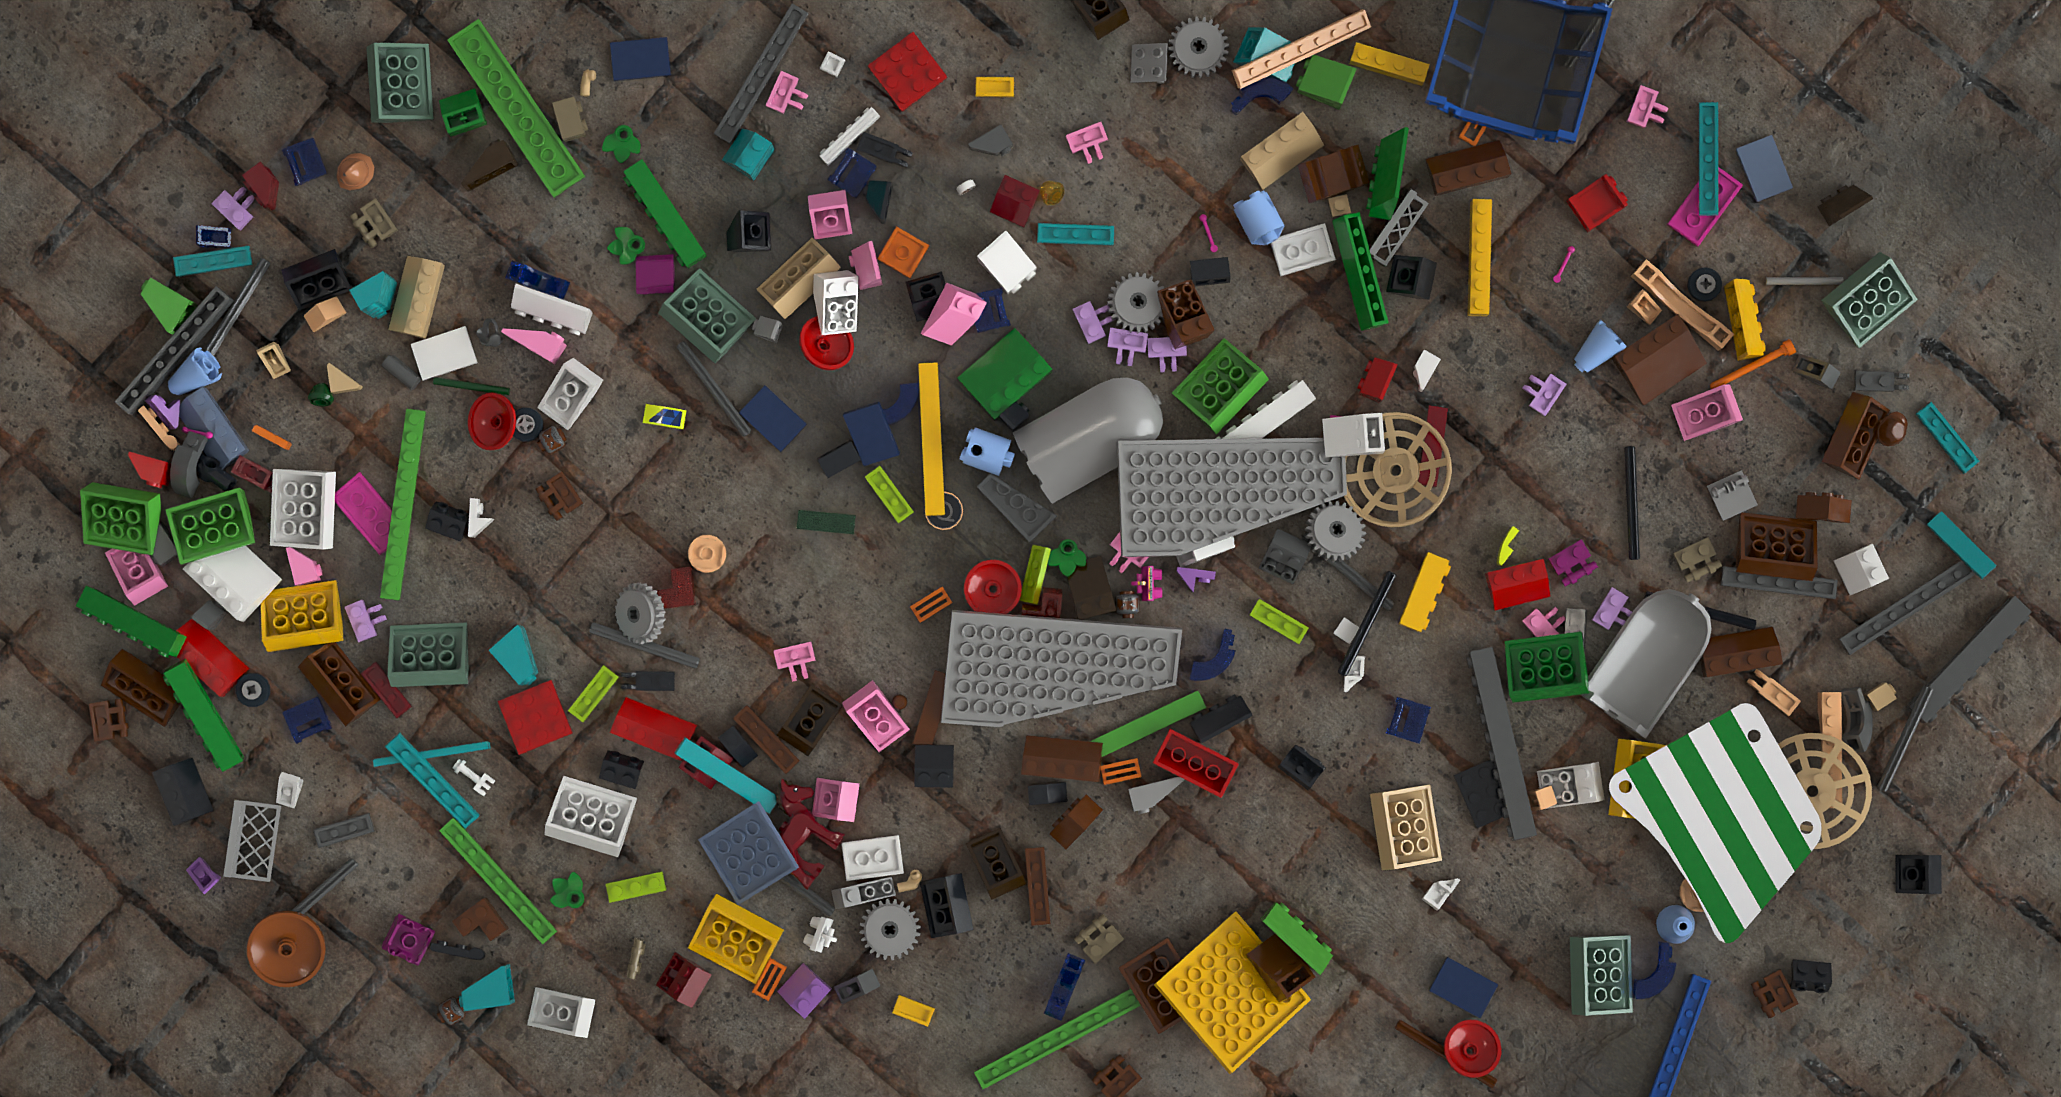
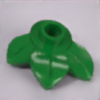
M627 125L618 126L613 134L606 136L602 146L603 152L614 151L615 158L619 163L625 162L631 152L639 154L641 149L640 141L633 136L632 129ZM627 132V137L621 138L620 134Z
M617 227L615 228V233L618 239L614 240L607 249L612 254L620 256L621 265L630 264L635 260L637 254L644 251L645 241L642 237L634 235L630 228ZM639 242V247L633 248V243Z
M1066 539L1059 544L1058 548L1050 552L1048 566L1059 565L1061 573L1068 577L1075 571L1076 565H1086V556L1084 552L1078 549L1077 544L1073 540ZM1066 547H1070L1072 550L1070 552H1066L1064 549Z
M572 872L568 880L563 878L552 880L556 895L550 899V902L558 908L566 906L578 908L584 903L583 881L577 873ZM573 895L578 896L579 899L577 902L572 901Z

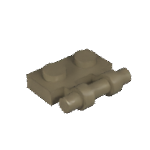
M376 198L360 208L364 216L359 218L357 213L350 216L354 222L353 226L360 231L363 241L368 243L371 248L377 246L374 240L377 235L383 241L398 231ZM368 221L373 227V230L370 232L364 225Z
M1709 537L1673 553L1680 571L1688 568L1690 572L1684 576L1687 583L1692 580L1697 581L1701 576L1707 573L1712 574L1716 572V569L1722 567L1720 560L1713 563L1710 560V557L1717 554ZM1704 561L1706 566L1696 570L1694 565Z
M1104 914L1098 919L1095 918L1090 926L1085 930L1082 929L1079 935L1074 938L1078 945L1084 940L1088 943L1083 950L1094 964L1124 940L1112 924L1107 929L1103 926L1108 920ZM1099 929L1101 934L1092 940L1090 935Z
M634 939L631 958L627 968V978L635 979L636 975L641 972L642 963H639L640 956L644 955L646 944H643L644 939Z

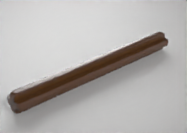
M1402 1020L1397 1022L1396 1030L1446 1060L1444 1046ZM1489 1074L1476 1078L1491 1088L1497 1082V1079Z

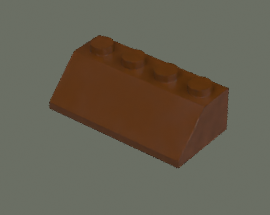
M1500 140L1425 159L1435 196L1508 178L1511 175L1507 155Z
M1852 392L1843 415L1840 417L1836 431L1832 435L1828 449L1824 453L1822 462L1837 471L1860 480L1877 441L1875 434L1876 426L1881 419L1889 414L1890 410L1870 396Z
M1773 627L1710 637L1709 643L1700 658L1703 678L1783 664L1780 645Z
M336 642L328 643L308 655L298 666L345 727L381 700Z
M121 649L109 662L101 686L165 727L181 702L178 703L174 698L173 693L175 691L172 686H168L165 683L164 675L143 663L131 653Z
M1026 735L1021 774L1099 782L1103 743Z

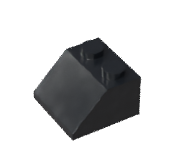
M1394 255L1386 292L1415 299L1429 300L1437 262L1424 257Z
M942 271L905 282L917 322L929 318L946 285Z
M915 744L914 787L953 788L954 745Z
M1896 854V893L1942 894L1941 855Z

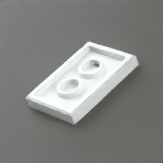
M1325 223L1279 236L1277 240L1271 243L1280 276L1336 260Z
M466 326L411 344L423 381L478 363Z
M899 835L842 843L846 881L904 873Z

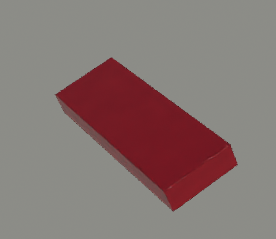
M374 662L361 673L396 719L412 707L397 687H391L387 674L377 662Z

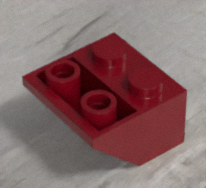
M260 161L242 175L245 179L243 183L249 191L256 193L255 199L265 209L268 207L273 211L276 208L279 181L271 170Z
M700 736L695 743L728 765L734 759L704 736ZM685 760L678 767L709 789H712L717 783V780Z
M675 952L656 986L676 1001L692 1008L712 974Z

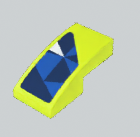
M646 404L643 423L683 429L686 410Z

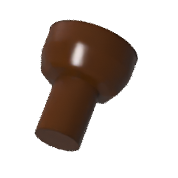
M901 694L894 696L892 700L893 707L898 710L904 709L907 706V698Z

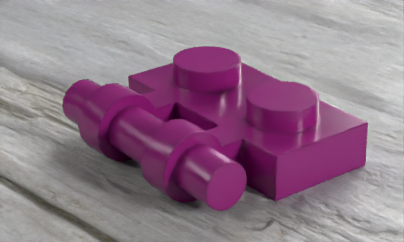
M1582 539L1548 558L1557 575L1565 572L1567 577L1561 580L1565 587L1569 584L1573 585L1578 582L1579 578L1592 574V571L1598 568L1595 561L1590 564L1586 563L1585 559L1590 557L1591 554ZM1579 563L1582 568L1573 573L1570 568Z

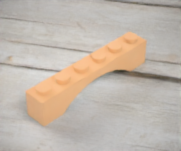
M1647 259L1631 275L1635 281L1675 315L1679 314L1683 322L1717 351L1721 350L1734 335L1721 322L1704 312L1683 295Z
M1818 692L1820 733L1842 741L1841 692ZM1821 740V752L1830 754L1835 744ZM1841 749L1840 753H1839L1838 756H1837V759L1840 760L1841 762H1842V749ZM1821 758V768L1826 761L1825 758ZM1833 763L1828 774L1834 781L1842 780V771ZM1842 788L1836 789L1835 800L1841 803Z

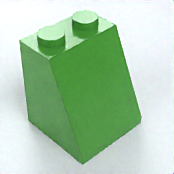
M1312 55L1311 59L1307 58L1303 67L1306 70L1304 77L1299 76L1296 86L1299 87L1297 93L1339 110L1357 69Z
M152 278L146 280L141 287V296L165 330L172 335L198 306V304Z

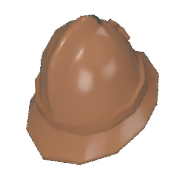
M356 153L344 158L337 170V180L340 187L347 190H356L366 186L374 174V165L371 157Z

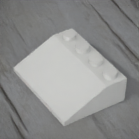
M273 469L270 546L310 549L333 548L336 472Z
M247 546L189 562L183 568L190 577L233 617L242 622H245L282 581Z
M563 776L545 825V835L618 857L637 798Z

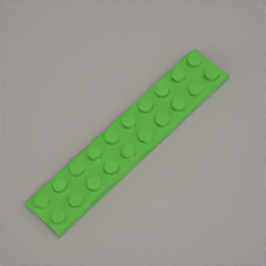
M477 19L447 39L554 198L586 177L480 19Z

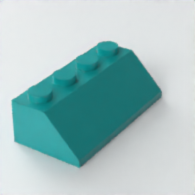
M382 271L349 291L361 311L372 318L377 317L379 319L387 314L386 311L391 308L397 281Z

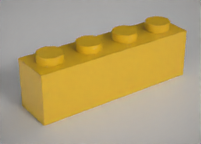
M1357 42L1349 63L1356 67L1420 86L1424 84L1430 65Z
M1429 552L1426 553L1398 623L1399 625L1419 633L1422 632V629L1426 630L1430 619H1427L1428 614L1434 611L1437 603L1434 601L1436 594L1440 595L1444 586L1441 583L1443 576L1447 577L1451 568L1448 565L1449 560Z

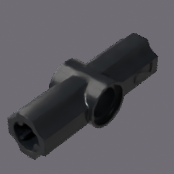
M201 453L196 466L200 479L204 482H213L225 492L232 490L237 480L219 467L220 463L216 458L206 457Z

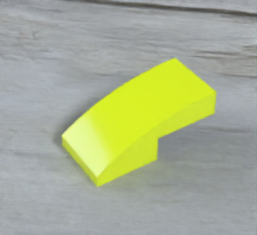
M1514 526L1509 529L1501 543L1497 557L1498 566H1502L1514 551L1508 546L1519 532Z

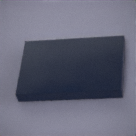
M667 37L610 43L614 81L671 76Z
M765 385L739 412L780 452L807 425Z
M880 402L843 413L863 466L900 454Z
M1446 957L1429 991L1481 1018L1498 984Z

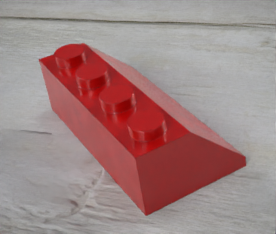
M192 618L176 630L187 636L177 658L180 661L187 659L194 673L219 697H225L237 684L238 680L250 670L215 635Z
M626 697L616 715L610 733L683 761L684 759L677 756L674 752L684 737L692 740L697 725Z
M1172 729L1168 730L1153 761L1154 764L1222 798L1239 763Z

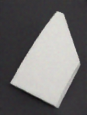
M1426 350L1419 357L1413 372L1420 392L1424 390L1441 360Z
M1357 655L1348 675L1344 676V692H1348L1364 676V655Z
M1460 879L1433 883L1422 900L1438 911L1449 894L1455 889Z

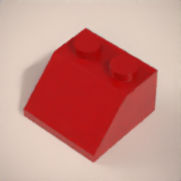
M1376 357L1373 361L1369 360L1364 370L1367 372L1365 379L1361 378L1357 387L1360 389L1359 395L1380 403L1385 396L1398 364Z
M132 452L128 453L140 478L147 480V485L162 488V485H169L171 463Z

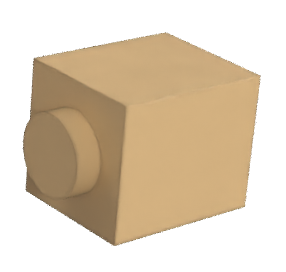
M1886 682L1879 684L1863 695L1870 702L1873 711H1879L1897 699L1894 695L1896 694L1895 689Z

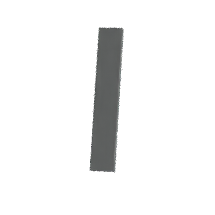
M1722 566L1720 586L1836 599L1838 580L1814 577L1813 581L1756 575L1736 572L1734 567Z

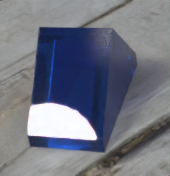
M196 225V245L201 248L231 247V228Z

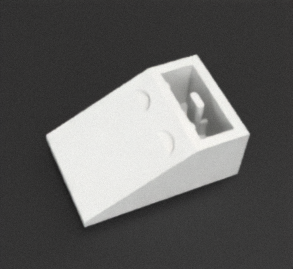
M848 270L814 274L813 294L821 335L856 332L858 276Z
M1382 413L1322 419L1325 457L1383 454L1385 452Z
M1599 762L1537 771L1539 788L1552 785L1557 804L1548 808L1605 800Z

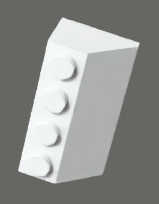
M515 284L511 308L515 310V314L523 317L526 314L533 316L532 320L544 323V320L551 322L550 326L562 329V326L569 328L570 333L578 336L580 333L586 334L593 314L590 309Z

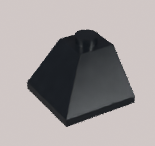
M869 180V185L864 187L863 196H866V202L881 224H885L893 188L892 183Z
M739 210L726 232L727 251H771L769 212Z

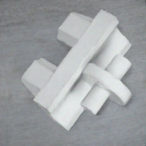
M812 917L810 926L817 929L815 935L807 933L803 943L809 946L810 950L822 953L824 946L829 947L831 941H837V938L833 937L835 929L831 928L833 920L826 917Z

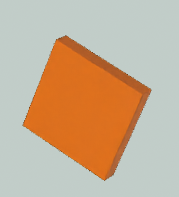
M896 226L877 260L911 279L929 245Z

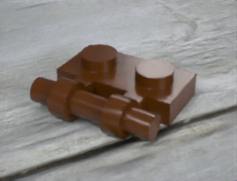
M563 471L546 481L550 487L548 490L545 491L542 485L535 489L539 494L538 498L541 502L545 503L549 509L548 513L550 516L553 515L556 521L563 518L559 512L562 508L569 514L584 504ZM552 494H554L559 501V503L556 505L550 498Z
M115 699L116 707L110 708V701L89 704L94 742L115 739L114 731L117 730L120 732V738L128 737L127 729L129 727L124 713L126 712V707L123 706L122 699ZM117 713L118 724L113 725L111 714Z
M1781 969L1763 977L1766 985L1762 987L1758 981L1751 983L1754 990L1753 994L1755 997H1758L1762 1005L1761 1009L1763 1013L1766 1012L1768 1018L1775 1016L1773 1011L1775 1007H1778L1782 1013L1799 1004ZM1769 991L1774 1000L1768 1002L1764 993Z
M1121 1054L1115 1059L1112 1058L1109 1064L1102 1071L1099 1070L1092 1079L1096 1086L1101 1081L1106 1084L1101 1089L1106 1097H1123L1142 1079L1130 1064L1124 1069L1120 1066L1125 1060ZM1116 1069L1118 1074L1110 1081L1107 1076Z

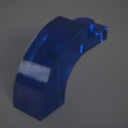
M1262 78L1239 89V93L1243 97L1238 96L1231 103L1233 105L1231 111L1237 116L1252 100L1259 97L1270 98L1280 105L1293 92L1294 88L1275 78Z
M513 260L505 277L522 286L564 300L570 282L546 274Z
M919 383L900 384V395L897 402L890 408L883 409L889 425L902 421L912 412L919 397Z
M1224 629L1219 652L1212 660L1208 662L1193 661L1190 675L1191 681H1204L1214 678L1230 665L1236 650L1228 649L1229 645L1233 646L1235 635L1232 634V630Z
M1659 941L1658 964L1655 971L1646 978L1634 979V999H1646L1655 996L1664 990L1672 980L1676 969V962L1669 961V958H1672V946H1669L1668 942Z
M1070 953L1067 954L1044 1011L1045 1015L1062 1021L1086 960Z

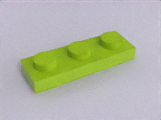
M881 466L865 476L898 523L914 513Z
M1032 545L1019 601L1038 605L1051 551L1050 548Z
M1258 599L1249 615L1297 644H1300L1309 627L1261 599Z
M603 665L568 711L584 723L618 680L619 676Z
M662 871L607 883L606 889L609 903L666 891V885Z

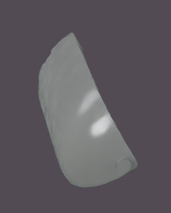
M1113 378L1092 387L1013 432L1020 451L1028 459L1026 463L1033 475L1036 474L1041 489L1053 504L1117 468V441L1156 440L1163 425L1162 411L1159 406L1162 403L1158 395H1153L1142 382L1131 378Z
M1671 589L1657 591L1643 599L1633 610L1588 676L1589 694H1581V696L1593 705L1603 709L1604 713L1613 719L1619 720L1627 728L1646 739L1702 657L1709 643L1712 629L1710 616L1698 602L1700 599L1691 593L1686 595Z

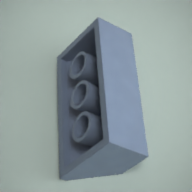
M199 388L180 404L179 417L187 428L201 432H212L213 437L208 439L203 452L207 457L216 458L220 463V468L225 469L235 462L239 455L244 456L250 451L207 388Z

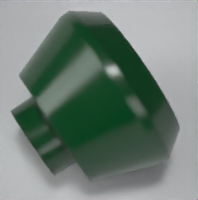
M318 383L312 387L308 394V400L315 406L326 407L334 402V396L327 384Z

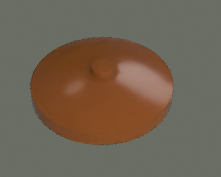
M278 911L267 915L255 925L247 943V957L253 971L265 982L278 987H294L309 981L321 968L326 951L325 939L319 926L308 916L295 911Z

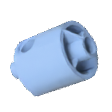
M1264 190L1261 192L1256 191L1249 195V200H1240L1233 205L1235 208L1234 212L1251 244L1268 245L1279 238L1285 225L1268 193Z
M976 427L974 430L971 429L966 439V442L969 443L968 447H964L959 459L963 461V464L997 476L1000 475L1003 466L1010 468L1015 453L1008 451L1011 440ZM974 445L981 446L982 452L975 451Z

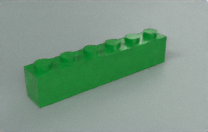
M643 159L624 170L623 172L626 175L623 178L629 188L631 186L634 187L636 190L634 196L639 203L644 202L647 207L644 211L650 219L654 217L657 222L655 227L661 235L663 233L666 235L668 240L665 242L671 251L673 249L676 250L678 253L676 258L681 266L686 265L689 269L707 257Z
M1360 212L1343 215L1332 220L1361 331L1388 324Z
M85 586L76 604V607L82 609V614L88 617H92V615L97 617L96 621L103 625L111 624V629L121 634L123 631L128 633V638L136 642L138 639L143 641V646L151 650L153 648L158 649V654L166 658L169 655L177 657L187 636L89 586Z
M187 659L165 669V676H163L165 683L168 686H172L175 691L173 693L174 698L178 703H182L186 718H191L194 723L193 729L204 740L202 744L205 750L213 755L212 761L216 768H220L224 772L242 762L244 755Z

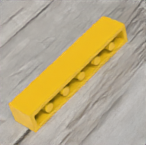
M1472 199L1470 202L1468 316L1489 315L1492 199Z

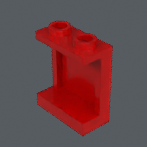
M1607 174L1566 201L1587 233L1628 205L1625 194L1617 190L1615 187L1617 185L1616 181Z

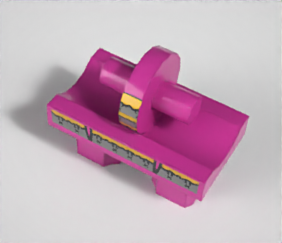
M1154 566L1141 567V574H1137V581L1131 582V586H1137V593H1141V601H1154V599L1162 598V588L1154 587V580L1162 579V570L1156 569Z

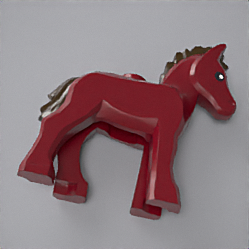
M781 779V783L778 784L776 789V802L779 804V808L784 811V814L790 817L789 822L784 821L779 828V831H781L780 836L799 866L790 874L794 875L803 887L808 890L825 866L821 863L813 864L804 861L797 849L811 834H814L836 850L845 834L826 829L816 821L811 811L801 803L804 799L811 798L814 795V790L811 787H800L793 785L792 781L787 782ZM803 870L809 872L812 875L806 874Z

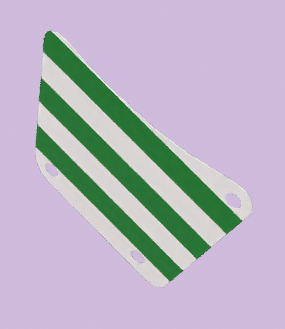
M1744 703L1736 706L1616 773L1610 780L1609 791L1611 796L1646 827L1667 850L1694 890L1714 934L1724 943H1731L1738 939L1811 853L1821 837V821L1815 808L1762 715L1751 704ZM1758 730L1761 735L1760 740L1757 742L1749 741V731ZM1624 780L1630 781L1632 784L1631 791L1628 793L1621 792L1619 789L1620 782ZM1805 821H1809L1813 825V830L1809 834H1804L1800 830V825Z

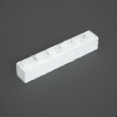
M872 107L865 109L864 114L861 117L858 116L854 120L855 123L853 125H848L846 127L847 130L844 133L841 132L837 136L838 139L836 141H831L827 149L824 148L820 152V158L828 166L880 118V115Z

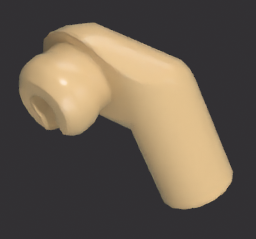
M587 69L583 72L580 96H590V82L596 79V72L594 70Z
M912 870L906 882L897 883L899 893L915 890L922 880V874L919 870Z

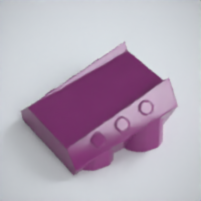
M673 254L636 256L637 294H669L674 292L675 264Z
M398 914L382 943V949L388 951L393 956H398L418 966L435 931Z

